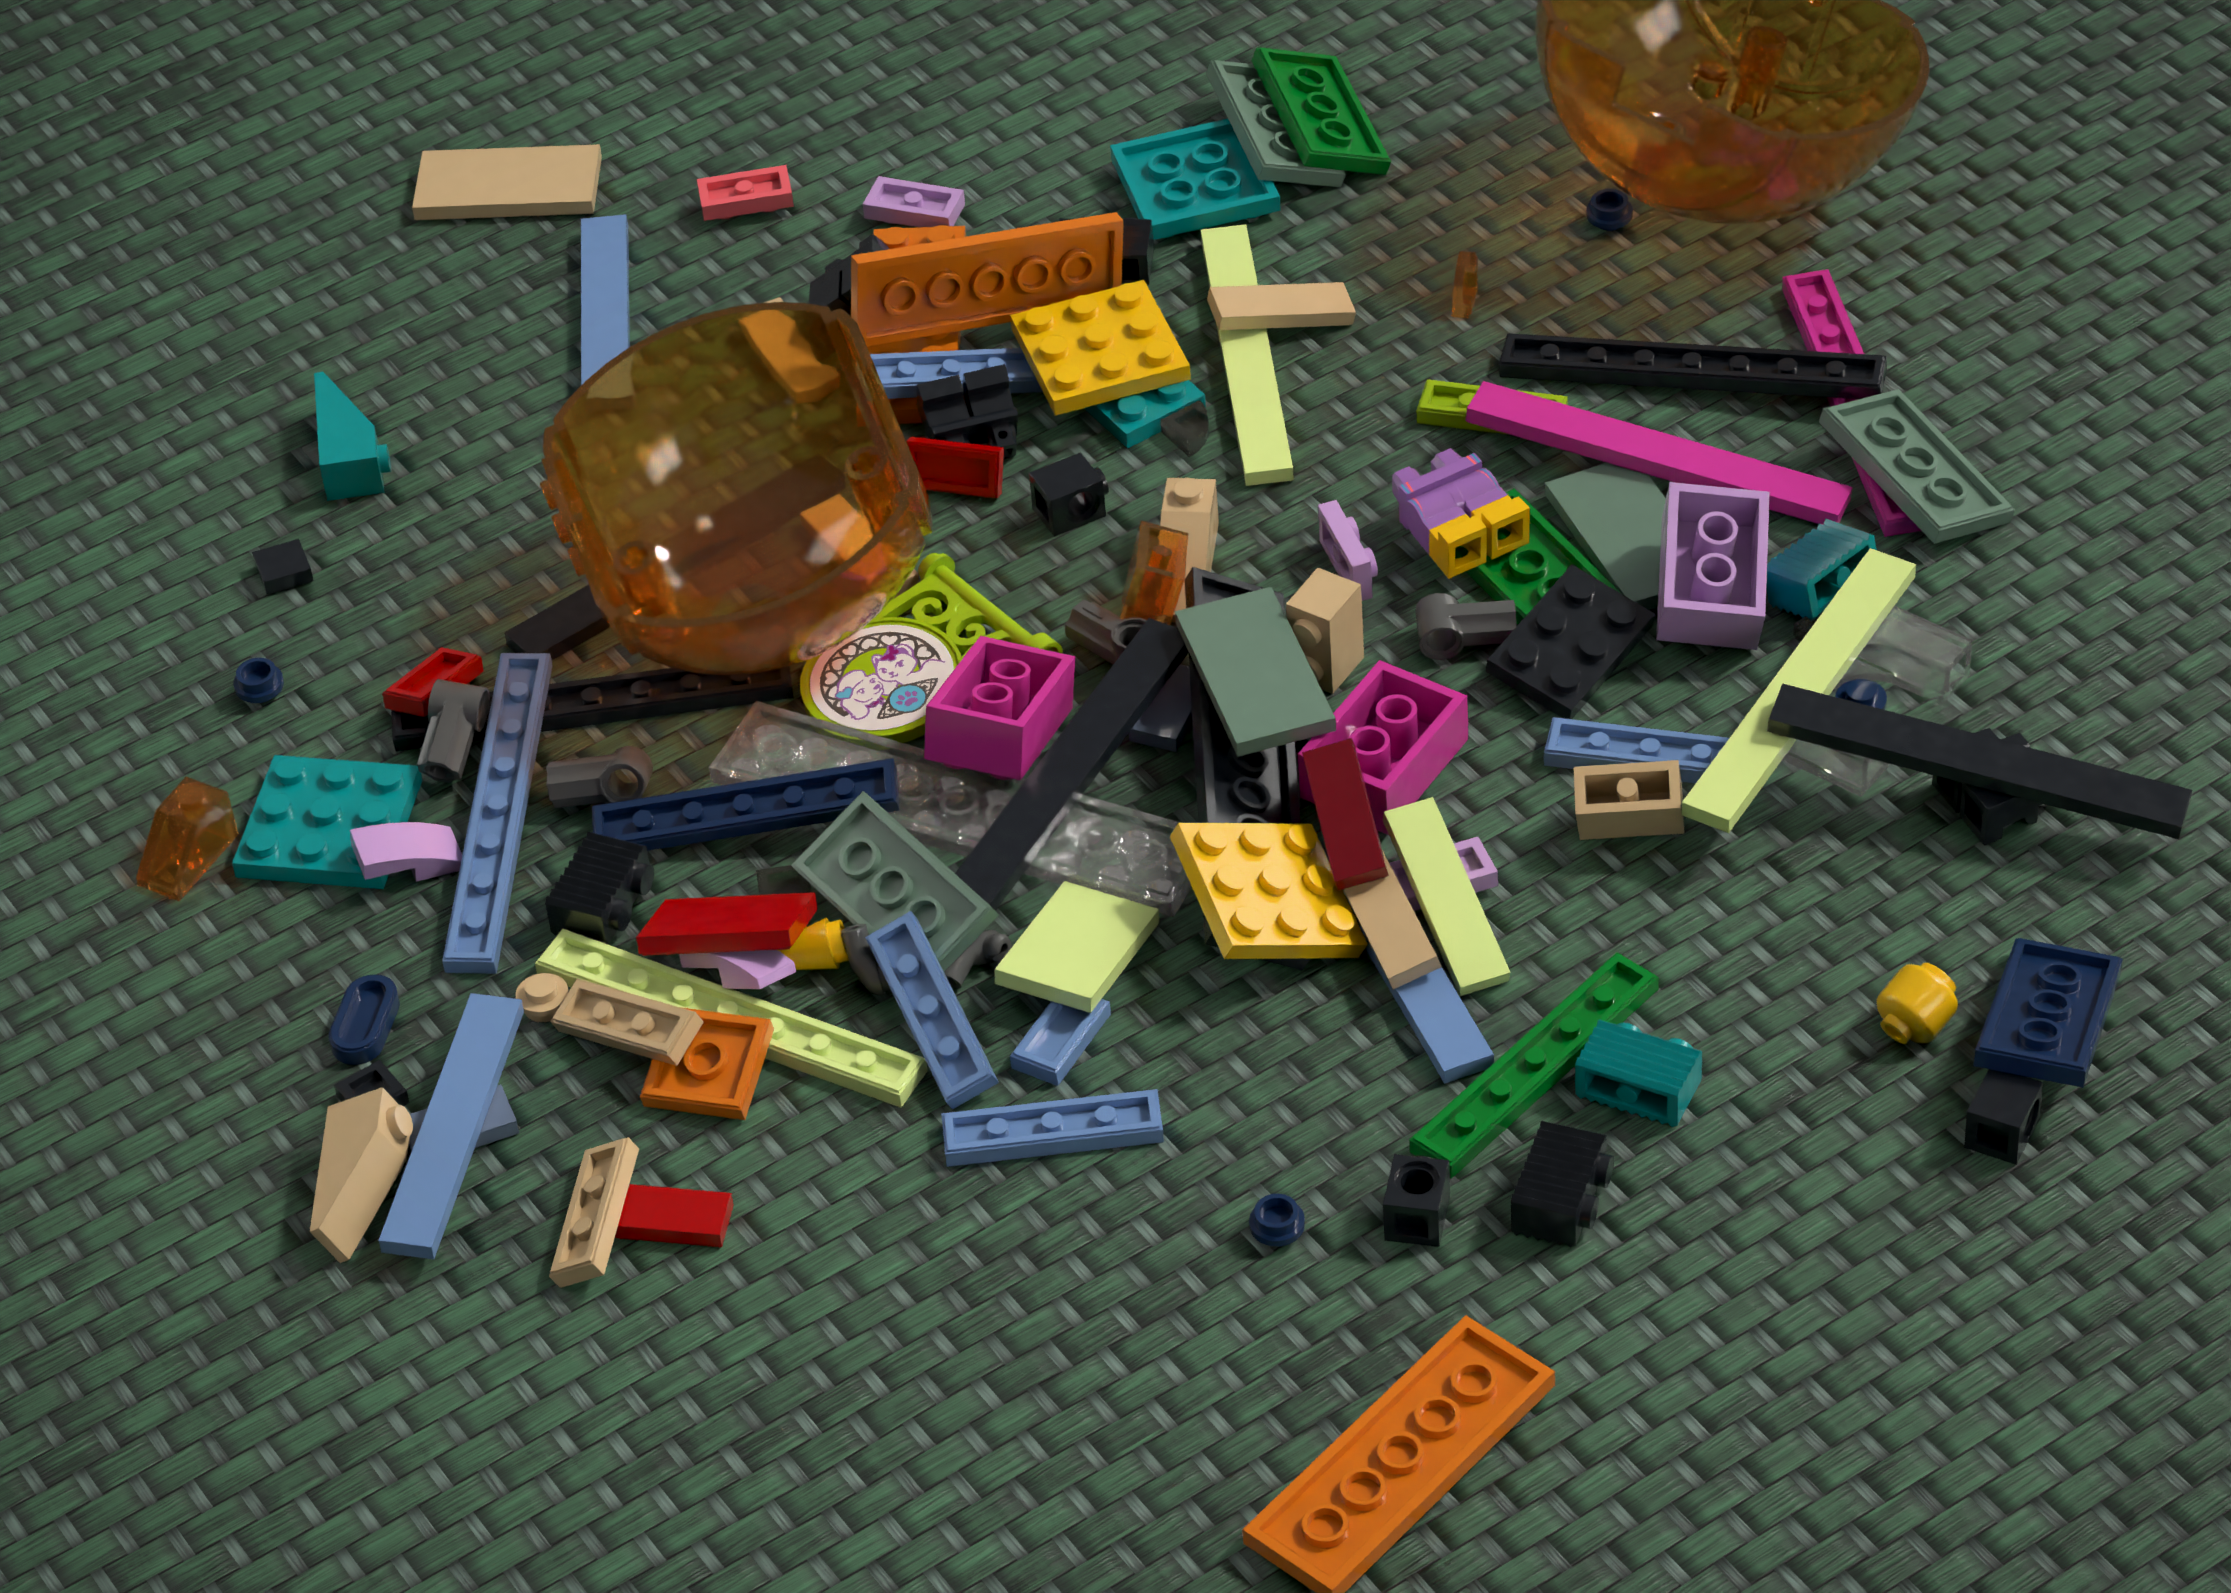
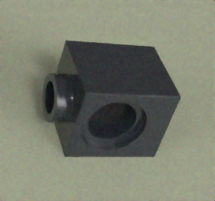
M1081 452L1029 472L1032 509L1054 537L1106 516L1104 496L1109 493L1107 480L1101 469L1098 467L1093 468Z
M1988 1069L1967 1110L1964 1148L2017 1165L2040 1120L2043 1082L2026 1076Z
M1394 1154L1383 1201L1385 1241L1440 1247L1450 1200L1449 1160L1435 1159L1427 1156Z

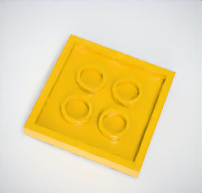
M1144 280L1122 284L1111 289L1088 295H1080L1073 299L1035 307L1010 315L1011 329L1055 416L1191 380L1190 364Z
M1178 823L1171 833L1170 839L1224 959L1359 958L1368 945L1343 890L1338 891L1330 862L1312 824Z

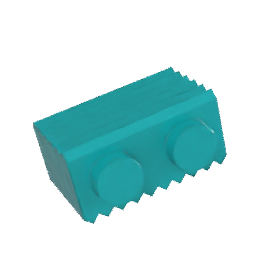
M1825 519L1824 524L1819 523L1817 530L1812 528L1811 532L1805 533L1802 539H1798L1797 544L1792 543L1790 549L1785 548L1783 554L1778 553L1777 557L1771 558L1770 562L1767 563L1766 590L1769 603L1773 608L1778 606L1780 610L1784 608L1788 613L1792 611L1795 616L1799 614L1802 618L1807 617L1810 621L1825 610L1870 548L1877 550L1874 535Z
M1598 1020L1597 1026L1594 1027L1592 1035L1589 1036V1040L1585 1043L1584 1050H1581L1580 1057H1577L1575 1064V1094L1580 1099L1586 1097L1590 1102L1596 1100L1600 1105L1606 1103L1610 1108L1617 1107L1620 1111L1627 1110L1631 1115L1637 1113L1641 1118L1647 1116L1651 1121L1657 1119L1661 1124L1668 1123L1671 1127L1677 1126L1702 1080L1701 1050L1693 1048L1682 1039L1671 1038L1665 1040L1642 1033L1638 1027L1630 1023H1619L1616 1025Z

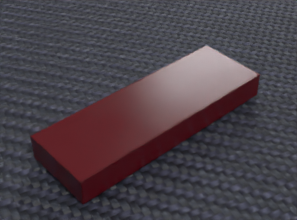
M1349 738L1302 752L1334 882L1338 891L1389 876L1353 739Z

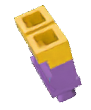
M1450 448L1435 455L1431 461V472L1420 476L1414 468L1408 466L1395 472L1392 476V492L1399 502L1400 523L1407 530L1411 531L1415 539L1448 579L1486 563L1487 555L1493 560L1530 543V507L1519 496L1511 499L1499 486L1493 474L1486 468H1482V461L1475 453L1462 458ZM1503 527L1510 531L1511 534L1507 538L1498 540L1499 528ZM1462 546L1468 550L1466 556L1455 559L1456 547Z

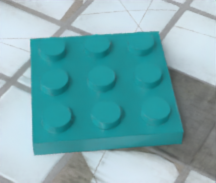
M1229 119L1110 145L1111 160L1138 219L1152 220L1153 240L1169 238L1181 233L1212 228L1229 222L1256 218L1264 214L1281 211L1280 195L1273 181L1258 180Z
M274 755L232 862L235 877L384 889L389 874L365 880L351 845L350 830L371 825L408 822L423 781L418 766Z

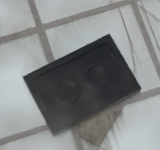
M1571 565L1487 659L1486 672L1564 719H1573L1652 628L1655 613Z

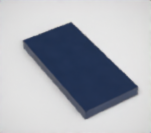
M2016 938L1975 1049L1973 1066L2084 1088L2121 975L2123 959L2101 953Z

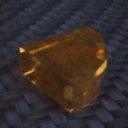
M1459 251L1453 288L1452 317L1469 318V315L1472 314L1478 292V256H1476V252Z

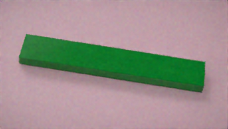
M1616 952L1409 1139V1152L1415 1156L1449 1160L1450 1178L1452 1179L1575 1067L1577 1057H1580L1581 1050H1584L1585 1043L1588 1042L1589 1036L1592 1035L1598 1020L1616 1025L1623 1023L1659 990V977Z

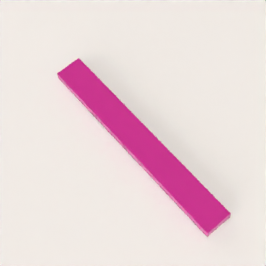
M1828 269L1782 277L1783 293L1807 351L1864 354ZM1827 397L1831 407L1859 400ZM1853 459L1884 537L1921 531Z
M1485 381L1482 382L1467 407L1466 422L1675 483L1770 492L1769 510L1817 524H1824L1825 519L1839 523L1851 500L1853 489L1851 486Z

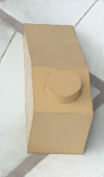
M1167 478L1161 510L1153 603L1154 620L1176 622L1175 611L1186 609L1184 580L1192 567L1211 572L1219 524L1216 479Z
M383 1087L328 1106L310 1233L339 1263L348 1261L407 1161L409 1139L413 1131L412 1118L407 1109L399 1105Z

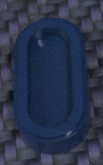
M366 975L353 981L346 989L329 1031L332 1053L338 1061L349 1065H359L373 1060L381 1053L400 1007L396 985L390 978L383 975Z

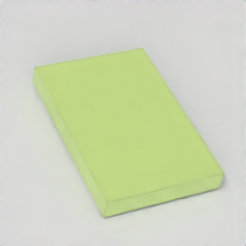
M1064 881L995 968V984L1091 1013L1159 924V909Z

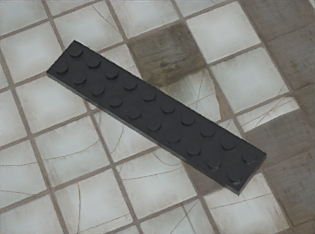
M1196 567L1191 568L1184 580L1186 608L1263 589L1260 586ZM1274 591L1285 614L1284 595ZM1189 653L1198 823L1301 824L1295 742L1238 757ZM1203 913L1205 944L1219 948ZM1310 958L1261 960L1302 971Z

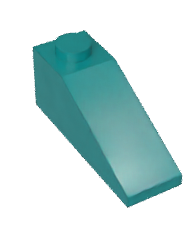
M324 372L314 373L319 466L327 501L384 493L383 473L391 472L388 445L378 444L375 426Z

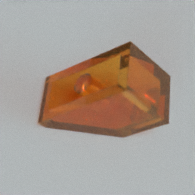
M1145 521L1140 522L1122 596L1121 619L1142 618L1148 620V618L1168 625L1171 624L1185 579L1189 533Z
M185 777L156 809L136 877L138 886L180 901L239 835L227 791L189 777Z

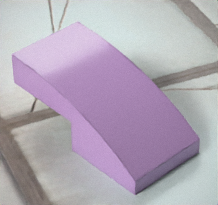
M401 822L371 825L350 830L351 845L365 880L408 869L412 870L416 881L460 871L462 853L449 826L421 822Z
M778 950L679 954L682 968H718L723 988L761 989L796 972L794 962Z

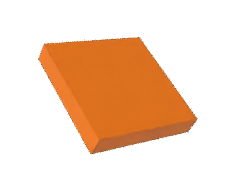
M684 1008L695 1011L704 1022L677 1066L652 1059L640 1094L643 1106L745 1120L773 1035L774 1027L771 1019Z

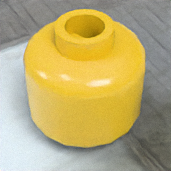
M1924 962L1920 966L1914 964L1903 966L1877 997V1009L1883 1018L1880 1023L1881 1028L1888 1036L1902 1044H1906L1909 1039L1921 1044L1931 1042L1957 1011L1958 1000L1954 994L1956 991L1955 983L1944 971L1930 963Z

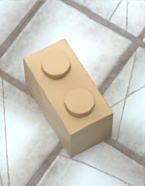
M1317 568L1286 603V616L1321 689L1333 694L1364 658L1361 584Z
M1679 760L1574 767L1575 815L1580 840L1684 834V816H1682L1683 794Z

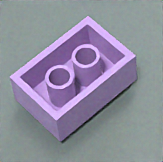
M1669 482L1662 514L1656 640L1757 650L1766 612L1770 492Z

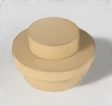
M539 973L526 978L519 984L516 990V999H522L524 1013L529 1019L536 1022H549L569 990L567 983L560 976L551 973Z

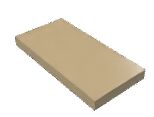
M600 144L422 151L412 205L414 220L594 214L602 159Z

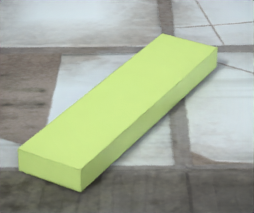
M1431 797L1384 811V825L1458 995H1466L1508 982L1511 972L1434 798Z

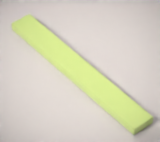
M1246 224L1201 230V243L1209 287L1258 285ZM1217 326L1245 485L1251 486L1294 480L1293 465L1267 329L1219 330Z
M1871 548L1868 550L1682 801V816L1727 833L1731 831L1797 740L1767 732L1769 717L1782 683L1830 695L1914 580L1916 564Z
M562 929L535 963L537 974L551 973L558 975L565 980L570 988L578 978L681 1008L771 1019L774 1031L765 1059L902 1108L928 1071L925 1058L742 992L723 988L722 985L566 929Z

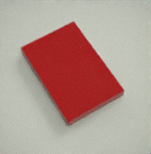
M811 892L665 899L637 935L638 952L643 956L790 949L818 910L816 894Z

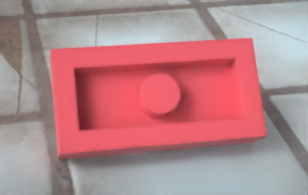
M786 165L697 179L704 221L729 219L739 215L773 212L778 209L794 207Z

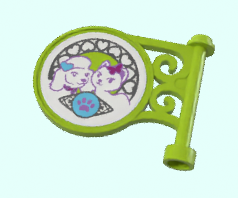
M931 553L919 565V583L858 623L835 632L816 647L803 667L800 677V692L807 716L827 736L843 743L862 747L897 745L925 735L926 705L980 636L1063 654L1062 646L1046 633L1041 632L1031 635L954 573L955 562L950 556L944 553ZM940 600L948 605L944 612ZM913 607V619L898 617ZM931 612L935 614L933 617L926 615ZM981 624L990 626L996 632L986 636L985 628ZM965 629L967 638H960L958 635Z

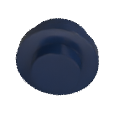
M1603 189L1592 196L1586 208V217L1593 226L1602 230L1613 231L1627 225L1631 221L1633 207L1624 192L1617 189Z
M252 658L243 662L237 668L233 686L236 695L241 700L249 703H263L281 692L284 686V679L280 669L271 660Z
M1851 680L1842 684L1836 691L1835 697L1883 710L1887 706V694L1884 688L1870 680Z
M1270 1194L1261 1198L1252 1210L1249 1217L1250 1231L1253 1237L1262 1244L1285 1246L1296 1241L1304 1232V1213L1291 1197L1284 1194Z

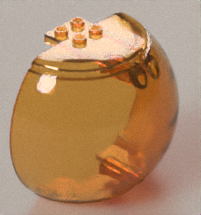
M1537 0L1535 36L1540 72L1550 103L1567 136L1584 158L1609 182L1623 192L1653 208L1688 220L1716 224L1766 222L1799 214L1834 198L1873 169L1901 137L1918 107L1930 72L1926 44L1918 28L1914 27L1915 21L1896 7L1882 0Z
M754 303L701 314L676 323L629 347L601 367L566 401L554 417V425L545 428L543 453L545 458L541 460L548 479L540 482V486L550 509L558 508L559 513L552 515L551 518L562 544L572 541L574 545L568 548L567 551L577 575L580 577L586 574L593 598L603 619L630 654L641 653L645 659L674 669L699 674L727 676L758 674L783 669L810 660L835 648L864 628L896 596L914 570L926 545L923 537L933 533L931 503L919 471L899 427L858 324L841 308L831 312L829 307L808 303Z

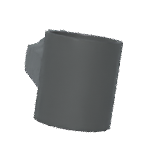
M1435 593L1422 598L1415 609L1420 650L1426 657L1434 660L1450 659L1458 655L1463 646L1502 644L1517 627L1514 600L1459 604L1451 595Z
M1083 599L1072 608L1071 615L1065 623V635L1082 647L1114 664L1147 620L1142 618L1123 619L1097 603H1090Z
M442 679L435 681L428 704V721L430 723L417 763L420 773L426 774L433 780L451 783L453 780H461L474 734L483 729L487 719L490 700L488 688Z
M624 746L618 748L610 755L549 762L546 768L549 799L552 801L554 808L640 799L653 773L652 761L644 750L635 746ZM627 769L636 776L638 782L626 783L620 780L615 770Z

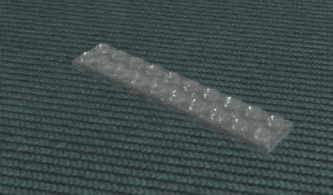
M758 701L753 704L709 767L711 782L727 785L893 758L897 767L900 811L888 813L922 844L965 857L969 856L1027 779L1022 778L1021 781L1015 779L1002 780L993 777L989 773L967 768L952 769L946 767L943 763L924 759V749ZM1086 795L1080 797L1024 872V874L1054 883L1062 884L1066 881L1158 908L1160 914L1170 917L1175 916L1192 888L1170 839L1171 833L1180 822Z

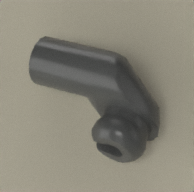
M857 924L841 930L842 939L853 972L871 994L885 995L884 991L891 989L865 938L869 935L866 924Z
M984 930L952 965L944 971L951 987L961 988L972 966L1001 962L1012 948L1009 937L996 930Z

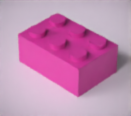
M980 636L926 705L924 759L943 763V765L952 769L967 768L989 773L997 779L1021 781L1073 709L1075 656Z
M1379 660L1333 713L1336 718V731L1312 737L1298 753L1300 798L1315 804L1302 752L1352 738L1356 746L1377 830L1388 835L1383 822L1384 811L1416 802L1467 742V695Z

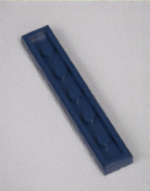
M890 758L592 806L593 833L647 846V851L831 822L862 791L867 793L887 813L900 811L897 767L894 759Z

